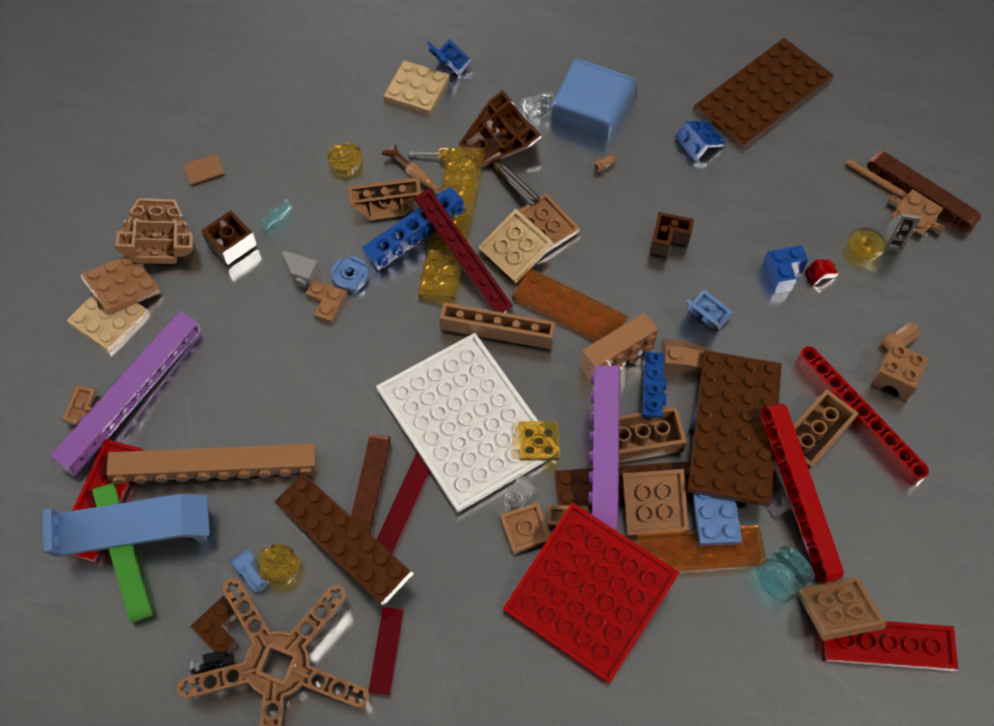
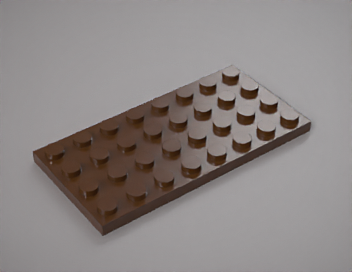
M782 38L696 103L693 110L743 150L830 82L834 75L787 39Z
M704 350L687 492L770 506L775 456L761 417V410L763 407L779 404L782 363Z

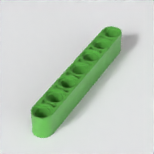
M114 483L92 489L97 507L120 504ZM133 545L109 549L130 622L134 623L153 616Z

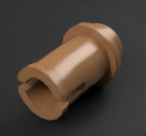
M610 153L602 159H596L593 163L594 169L597 172H603L605 168L616 163V158Z

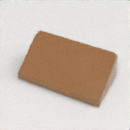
M217 154L183 165L191 185L224 174Z

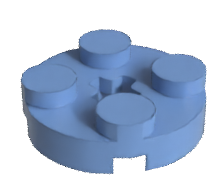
M352 256L348 257V259H340L333 265L331 270L334 285L351 293L358 292L368 281L369 274L366 264L357 257ZM352 271L353 276L348 277L346 273H350Z

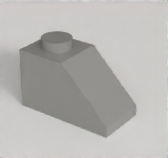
M284 250L282 254L293 282L300 287L309 288L313 279H316L320 272L318 261Z

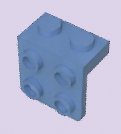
M705 289L702 290L693 302L689 299L686 300V303L689 305L687 308L698 318L701 315L704 323L712 329L716 327L720 330L734 313Z

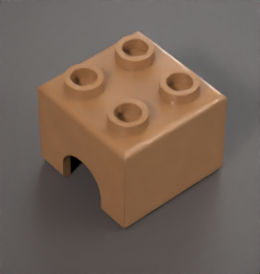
M893 342L884 355L871 385L880 389L883 386H892L899 391L897 397L908 401L916 391L930 358Z

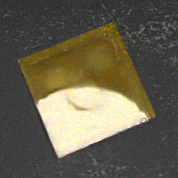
M519 421V461L560 460L558 421Z

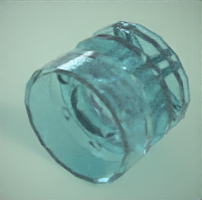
M783 545L779 548L778 552L772 555V559H766L756 569L757 576L765 589L783 603H788L798 594L799 589H804L815 578L814 571L808 561L797 550L788 545Z

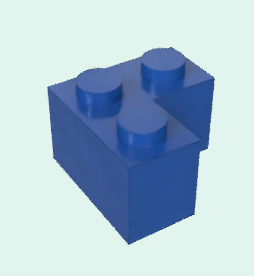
M802 245L767 251L763 266L774 294L791 291L797 279L795 273L804 271L808 258Z

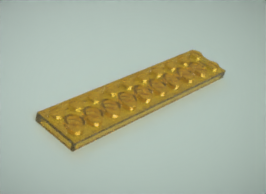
M450 147L440 193L451 186L463 199L466 210L453 218L452 221L467 240L485 151L484 148ZM437 231L430 235L417 295L419 299L455 300L461 265Z

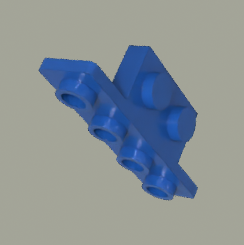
M645 352L642 416L662 418L663 406H666V394H663V390H666L667 379H664V353Z

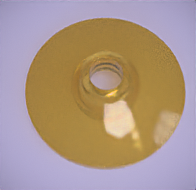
M857 229L849 237L848 244L850 250L862 259H876L885 250L883 237L872 229Z

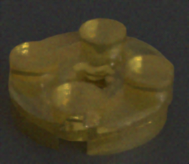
M343 142L339 146L336 144L330 148L327 154L329 167L337 173L348 176L353 175L363 162L360 148L351 142ZM348 156L347 160H342V157Z
M273 544L266 550L264 548L259 554L257 561L259 577L273 583L289 584L298 574L301 561L299 556L297 558L294 554V550L291 547L283 544ZM277 561H281V565L283 566H277L274 563H277Z

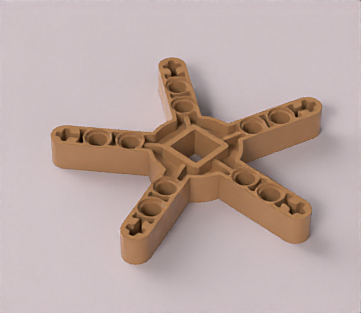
M235 578L228 579L223 584V593L252 641L245 655L244 662L185 677L177 685V692L181 697L194 699L250 684L255 691L263 695L260 726H282L285 697L294 694L302 686L355 708H363L369 702V692L367 689L310 666V657L306 649L346 600L344 588L340 585L329 587L290 633L284 631L270 632L242 583ZM232 585L238 587L236 590L241 598L236 599L235 595L230 592ZM340 592L341 599H334V601L331 603L334 608L331 609V607L324 601L327 600V602L329 603L333 598L331 593ZM248 603L250 604V610L245 614L239 613L240 605ZM321 607L328 610L327 616L318 618L315 615L317 609ZM258 621L261 623L260 630L255 633L251 632V623ZM306 624L313 627V632L308 636L301 633L302 627ZM272 650L292 657L283 680L263 672ZM236 670L239 673V678L236 682L231 683L228 681V674ZM316 675H322L325 679L321 687H315L312 684V680ZM211 676L216 677V685L208 689L205 685L207 678ZM200 679L201 692L198 687L191 689L190 694L183 691V688L187 687V683L195 686L199 684L197 680ZM342 683L345 686V692L339 696L335 695L332 691L334 685ZM349 687L353 688L351 693L359 694V692H363V697L366 698L365 701H360L357 704L355 703L356 698L349 696V700H346ZM271 704H275L279 708V712L275 717L267 715V708Z

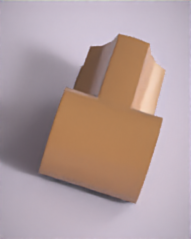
M908 323L897 332H891L887 335L881 344L887 350L893 342L906 348L921 333L917 325Z

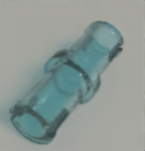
M284 200L276 208H272L270 213L259 221V224H262L261 227L267 230L276 221L282 220V216L293 209V206L288 200Z

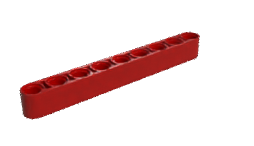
M804 347L796 361L798 367L822 392L828 389L856 412L861 413L863 416L858 414L852 423L907 483L913 486L921 484L929 474L928 466L814 347Z
M783 403L763 407L761 417L815 576L821 584L843 578L844 570L788 408Z

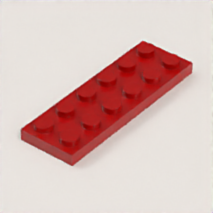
M105 439L72 511L97 507L92 489L111 483L107 477L108 452L144 450L139 447ZM125 482V484L121 485L114 484L120 503H122L131 482ZM100 550L69 556L96 562Z
M886 621V628L882 630L824 641L826 662L957 671L959 669L954 626Z

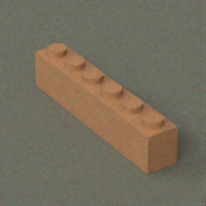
M445 302L443 303L439 318L440 330L467 335L476 333L479 337L546 349L552 348L556 323Z

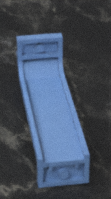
M176 494L59 513L53 509L43 510V548L45 553L54 557L180 537H190L198 542L207 541V536H210L207 495Z

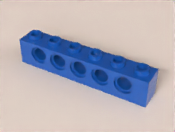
M451 186L435 196L451 219L459 216L466 210L463 199ZM419 207L364 245L362 249L368 260L379 271L397 257L402 256L407 250L416 246L427 236L432 235L436 230Z

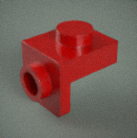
M816 259L805 270L813 285L818 284L823 278H835L839 274L835 264L829 259Z

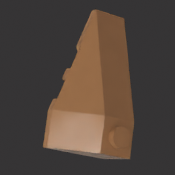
M663 338L664 374L701 376L704 350H712L680 339Z

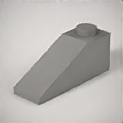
M900 214L891 219L885 229V248L903 250L921 220V216Z

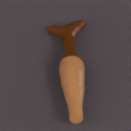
M397 145L392 146L390 150L382 151V155L395 158L401 163L411 178L419 177L420 184L430 188L434 193L439 192L440 188L418 164L410 163L399 154Z

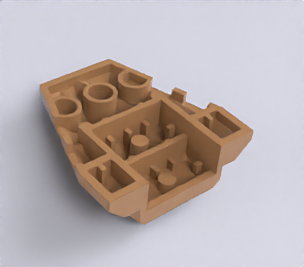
M138 198L129 212L128 220H124L122 230H118L116 233L115 250L124 256H130L135 263L175 264L178 257H185L193 252V235L188 231L187 223L183 221L182 213L174 199Z

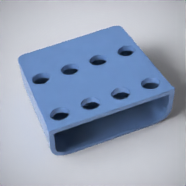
M574 59L552 102L550 118L554 122L604 140H609L638 91L637 82L625 74L581 59Z

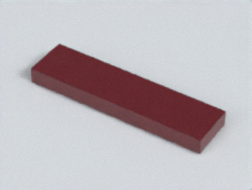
M382 608L368 690L371 695L391 696L404 609Z

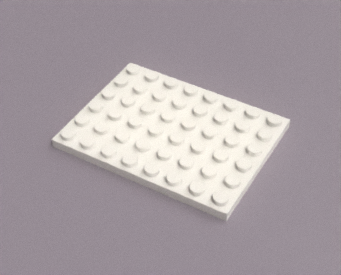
M476 333L376 386L380 396L457 513L559 454L557 446L550 437L544 436V428ZM532 430L534 435L528 438L525 436V431ZM541 438L543 445L536 446L534 443L535 439ZM527 447L534 449L532 455L526 454L525 449ZM546 447L553 449L551 455L545 454L544 449Z

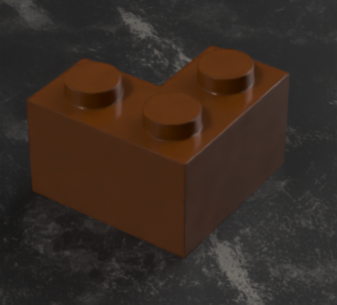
M658 212L650 253L667 257L671 242L688 246L694 219Z
M223 595L190 627L213 652L224 651L225 656H229V652L234 653L240 647L227 632L239 619Z

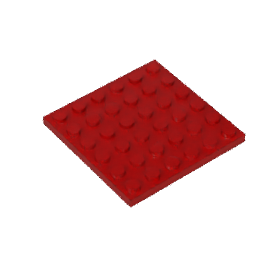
M572 502L502 609L598 676L611 683L680 572Z

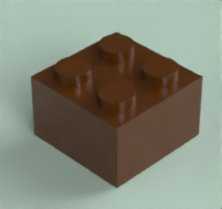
M231 210L201 230L205 242L227 265L257 245L253 232Z

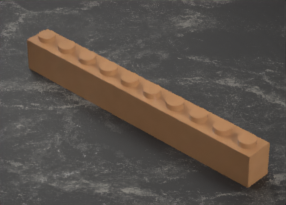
M315 443L108 452L107 477L111 483L121 485L125 484V482L143 484L146 481L164 483L167 480L185 482L188 479L205 481L209 478L226 480L229 477L247 479L250 476L268 478L271 475L288 477L291 474L301 475L302 473L309 476L311 473H316Z

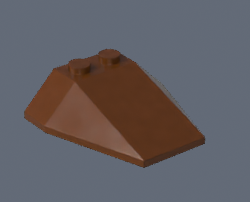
M501 90L488 101L458 145L477 169L529 148L542 136L519 112L508 95Z

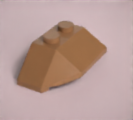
M419 177L347 186L350 205L369 220L406 216L416 203L414 197L421 194Z

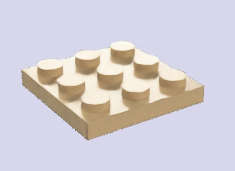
M404 60L384 94V101L431 115L450 79V74Z
M515 209L478 248L509 278L517 283L555 244L522 213Z
M92 295L66 321L73 328L110 353L149 312L139 303H135L108 314L96 297Z

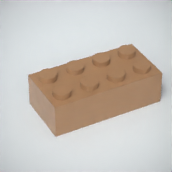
M642 313L583 349L580 370L590 382L591 372H595V366H619L621 371L626 364L634 363L639 356L654 349L658 328L645 313Z
M828 389L821 394L794 424L809 471L812 470L851 426L859 414Z
M677 407L663 409L662 418L643 417L642 412L619 416V463L684 451L687 441Z

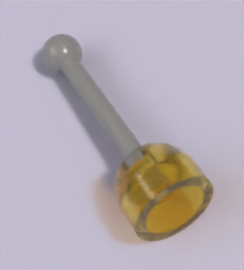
M440 148L437 153L409 151L408 156L411 158L414 156H437L441 161H450V148Z

